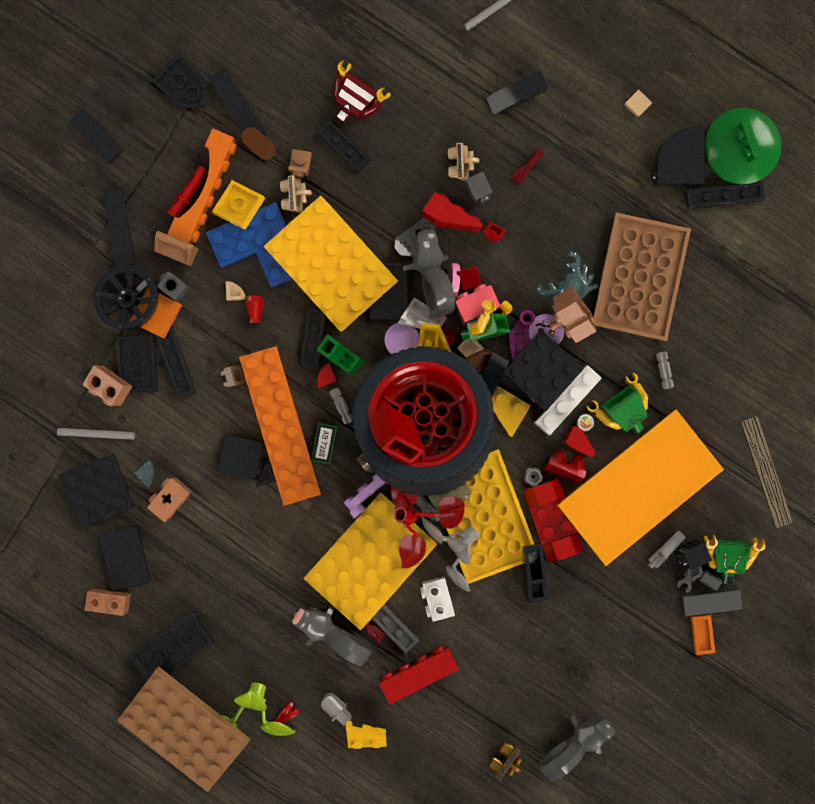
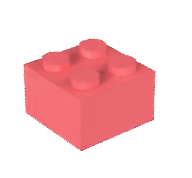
M483 284L476 287L474 293L470 295L466 292L457 296L455 309L463 325L479 318L481 313L485 312L481 304L486 299L488 301L491 299L496 304V310L500 308L491 285L486 287Z

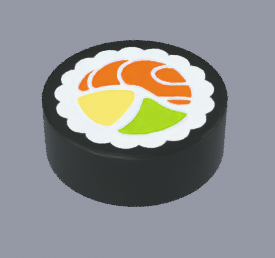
M582 413L576 418L575 424L583 432H589L595 427V419L589 413Z

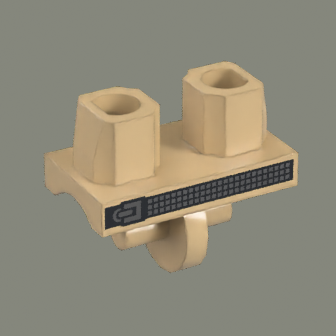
M456 143L457 147L448 149V158L450 160H457V166H450L448 168L449 177L465 181L469 178V171H474V164L479 163V158L474 157L473 151H468V146L463 145V143Z
M293 175L288 176L287 180L280 182L281 191L284 193L289 192V198L282 199L281 201L282 209L296 213L303 212V203H307L306 197L311 196L312 191L306 190V184L301 183V178H296Z

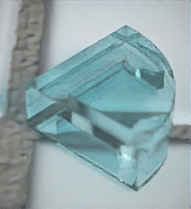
M150 460L135 472V475L146 487L152 484L154 478V466Z

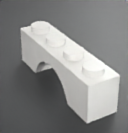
M588 365L583 367L582 372L546 412L543 411L533 422L545 434L551 435L601 380V377Z

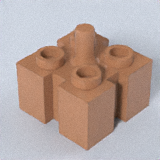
M574 286L553 297L554 305L552 307L555 311L554 317L556 321L549 325L552 331L564 325L567 337L569 339L573 338L575 343L596 332L593 315L581 300Z

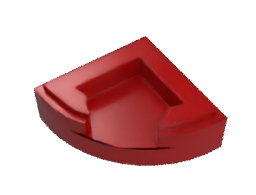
M330 363L325 365L319 372L317 379L319 388L337 381Z

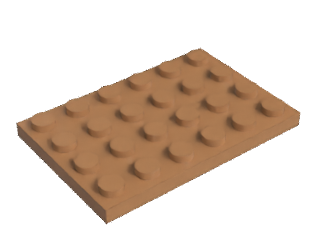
M615 213L593 313V323L595 326L667 341L691 232L690 228Z
M160 667L155 670L117 720L207 792L250 741L248 736Z

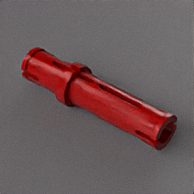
M199 165L179 195L175 196L176 199L166 211L173 218H178L185 206L189 205V200L208 175V171Z

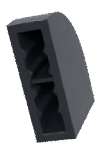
M705 126L683 128L672 134L664 142L657 153L654 169L651 172V181H654V187H701L704 184Z

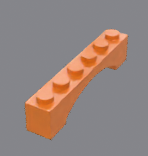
M212 128L205 144L210 155L209 172L205 186L194 205L181 217H174L167 235L189 244L197 242L200 235L198 230L207 219L208 207L211 208L214 203L215 197L213 195L215 190H219L222 184L221 176L223 172L228 170L230 164L228 161L229 157L236 151L237 144H235L236 140L234 137Z

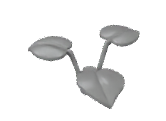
M421 516L423 526L428 535L439 544L447 540L449 547L458 557L452 568L450 566L446 567L449 578L458 587L467 592L471 591L468 582L457 571L456 566L460 560L466 565L470 562V547L479 538L478 532L469 525L462 532L458 530L452 535L443 536L435 525L425 519L424 516Z

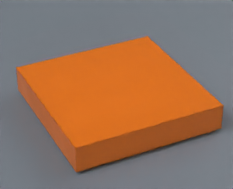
M147 288L143 297L150 298L149 288ZM159 294L158 306L154 315L140 328L165 339L182 305ZM148 304L138 305L140 312L143 314ZM133 314L130 321L137 319L135 314Z

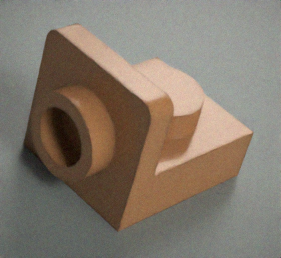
M292 149L291 162L288 167L289 173H292L297 178L308 176L312 152Z

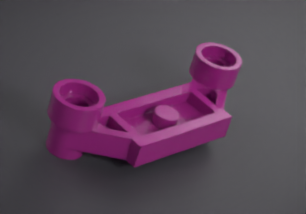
M525 310L520 314L518 322L508 333L511 361L529 343L528 327L535 321V315L530 310ZM525 315L529 317V322L524 321L523 317Z

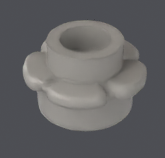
M534 467L533 469L528 468L525 471L524 481L529 483L530 486H537L542 481L543 475L540 469Z

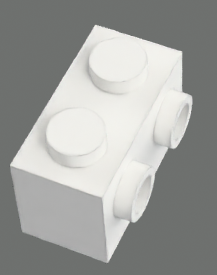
M445 576L422 582L423 587L420 588L422 598L427 599L428 606H425L427 617H432L434 622L455 616Z

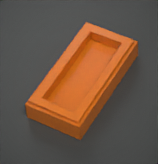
M711 615L690 616L695 654L715 653Z

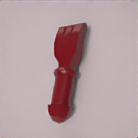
M542 149L536 150L533 156L526 161L527 164L521 166L511 178L520 185L528 176L529 169L534 168L537 161L543 157L544 151Z
M370 621L363 627V629H367L368 634L377 643L386 636V633L377 625H371Z

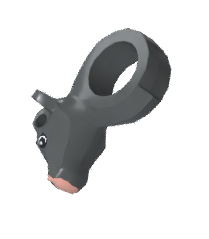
M332 604L329 605L325 612L309 607L308 609L300 608L295 613L292 623L308 637L305 642L306 646L309 647L316 641H323L332 650L355 665L363 666L368 660L372 649L359 638L333 624L331 615L334 606Z

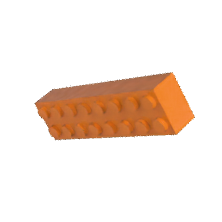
M277 346L239 357L283 505L321 495Z

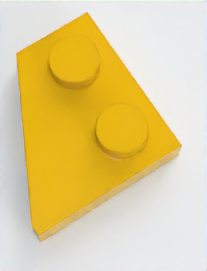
M420 324L418 346H422V348L426 346L431 348L437 347L441 350H449L452 353L439 324Z
M498 386L492 397L493 410L508 435L512 437L531 405Z
M346 721L348 748L387 747L386 729L374 728L365 724L362 725V728L352 726V721Z

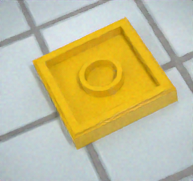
M231 180L212 212L218 217L246 230L265 197Z

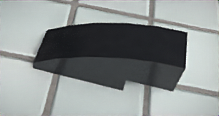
M541 70L493 93L486 100L493 116L529 101L530 98L547 92L548 86Z
M542 543L522 546L526 601L533 603L548 600L547 575Z

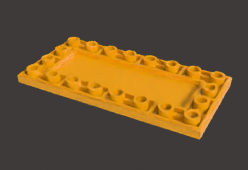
M675 409L557 504V506L601 562L607 566L724 469Z

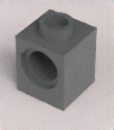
M480 172L465 180L474 203L479 202L482 204L490 200L493 191L484 172Z
M169 271L167 274L161 275L157 285L159 289L177 302L181 300L190 288ZM171 281H175L176 288L170 291L168 284Z

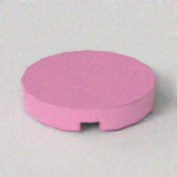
M450 263L447 276L456 298L460 285V276L457 275V271H460V265Z

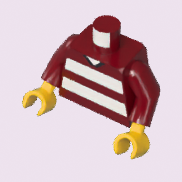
M344 60L338 64L339 72L334 82L335 102L341 108L336 118L345 123L350 115L359 120L361 117L366 118L376 114L384 100L388 99L391 94L387 93L383 96L382 92L385 87L376 92L352 74H346L351 69V64L349 63L347 69H344L342 67Z

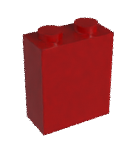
M385 403L371 415L381 449L410 464L425 451L413 418Z

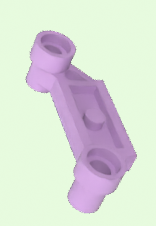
M375 474L372 477L374 481L369 485L367 483L362 485L357 490L359 493L355 497L352 495L344 502L354 519L366 509L362 502L385 484V481H382L378 475Z

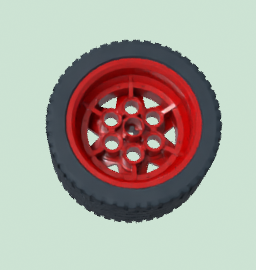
M418 346L417 348L411 347L407 350H399L398 353L394 352L390 354L391 356L383 358V361H379L375 367H372L369 371L370 373L366 374L364 381L361 382L360 388L356 392L352 409V421L357 442L374 473L382 481H385L386 484L393 486L394 489L401 490L404 493L408 492L411 495L418 494V496L441 495V493H448L450 490L454 491L459 486L465 485L467 481H470L479 472V469L484 465V461L486 462L493 445L494 410L488 386L483 381L481 374H478V370L472 367L471 363L466 362L463 357L457 356L456 353H450L449 350H441L437 347L431 348L430 346L423 348ZM415 392L412 402L402 400L406 395ZM437 392L446 395L450 399L439 402ZM427 399L430 401V404L424 407L420 405V402ZM383 403L402 413L406 409L413 410L409 417L413 418L420 439L426 437L430 440L427 445H423L425 451L412 464L381 449L371 415ZM445 409L447 413L444 416H439L437 411ZM459 419H462L461 428L459 432L455 427H453V424ZM440 428L447 430L446 434L442 436L436 432ZM438 448H442L445 450L437 454Z

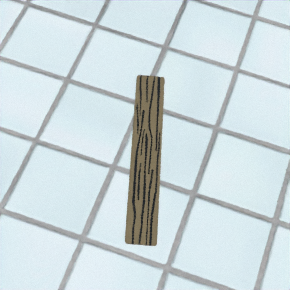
M756 416L743 420L742 425L775 525L779 528L791 524L792 519L759 419Z

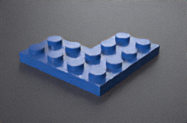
M276 202L259 209L246 230L228 222L206 232L221 268L257 254L271 288L292 279L264 248L266 243L286 227Z

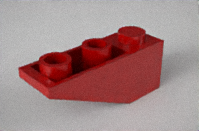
M436 192L421 213L423 218L437 227L478 233L483 225L476 216L468 215L461 206L452 204L445 195Z

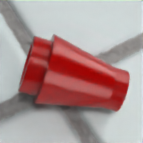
M247 295L245 304L249 323L261 322L260 318L264 303L262 295Z

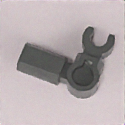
M700 566L693 570L686 568L683 574L685 576L676 582L678 588L682 583H686L687 587L684 591L688 593L692 588V581L695 582L698 577L700 582L715 591L722 584V579L706 569L702 570Z

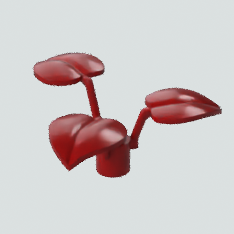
M391 486L392 501L396 510L394 518L396 522L403 523V527L412 533L405 535L399 544L401 568H410L417 565L426 553L425 540L418 538V533L409 525L417 520V516H440V523L443 527L447 529L457 527L461 523L466 510L465 503L460 498L453 496L443 498L438 504L440 513L415 512L411 506L416 503L418 494L404 493Z

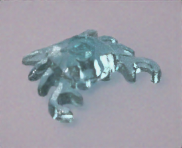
M570 252L569 256H574L576 261L574 263H567V266L572 268L574 273H568L566 279L559 282V288H556L552 282H549L550 288L548 291H544L541 284L538 285V290L543 296L558 295L574 286L582 300L588 292L598 288L599 284L589 286L594 274H590L586 279L587 265L583 266V272L581 273V258L579 254Z

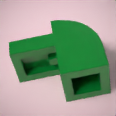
M328 334L316 349L351 376L355 374L363 363L361 358Z

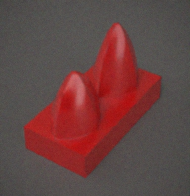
M563 450L554 453L547 461L544 470L580 484L586 475L582 455L574 457L567 464Z

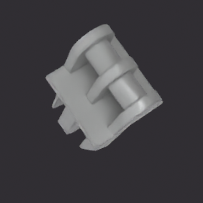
M327 693L321 702L322 709L332 718V722L337 719L343 726H346V721H351L352 717L346 710L347 703L344 704L335 694Z

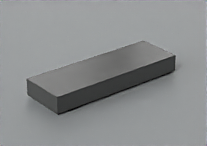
M739 589L682 596L684 616L743 609L741 591Z
M386 604L372 617L375 623L405 654L420 641Z

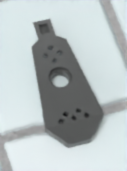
M425 218L421 219L395 238V250L401 256L412 257V246L417 241L415 231L435 230L436 226Z

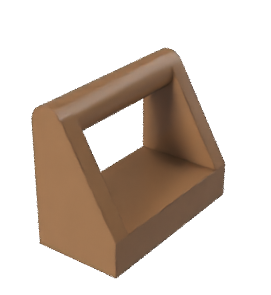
M160 231L156 232L155 252L192 266L198 248Z

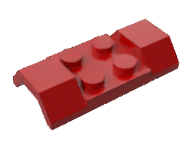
M556 478L535 487L523 489L540 543L543 546L546 561H558L583 551L578 531L557 506L566 498L560 479Z

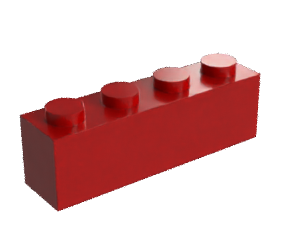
M443 645L438 646L432 650V654L428 656L426 654L420 655L415 659L416 662L410 665L405 663L398 667V671L394 673L389 671L381 676L382 679L379 680V685L389 705L459 670L448 645L445 647Z

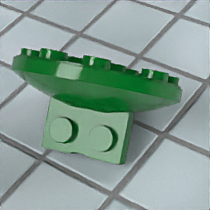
M735 108L721 114L710 125L705 135L704 155L707 164L714 174L731 184L742 185L760 181L771 173L780 158L781 138L777 127L765 114L751 108Z

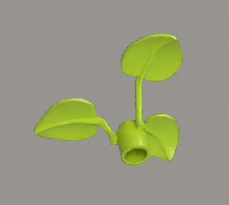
M252 683L247 693L235 697L234 702L241 707L234 718L229 719L226 716H222L237 727L235 722L243 709L250 708L262 711L263 724L260 728L264 732L274 736H287L296 731L282 723L268 722L266 720L265 710L267 706L265 705L266 699H264L266 686L260 683Z

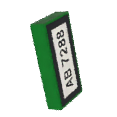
M318 423L311 461L330 464L337 426Z

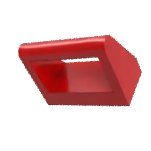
M570 426L561 443L584 456L593 457L595 451L582 429Z

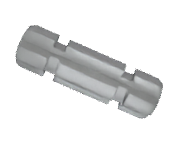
M665 351L656 354V357L660 363L658 367L660 377L663 379L662 387L663 389L673 388V380L670 378L672 377L670 364L667 362L668 354Z
M339 388L331 390L330 395L335 400L334 404L339 414L342 415L344 424L351 423L352 415L348 412V406L344 398L341 397L342 394Z

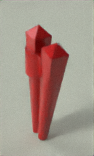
M288 702L273 722L286 723L299 714V708L291 710L293 702Z

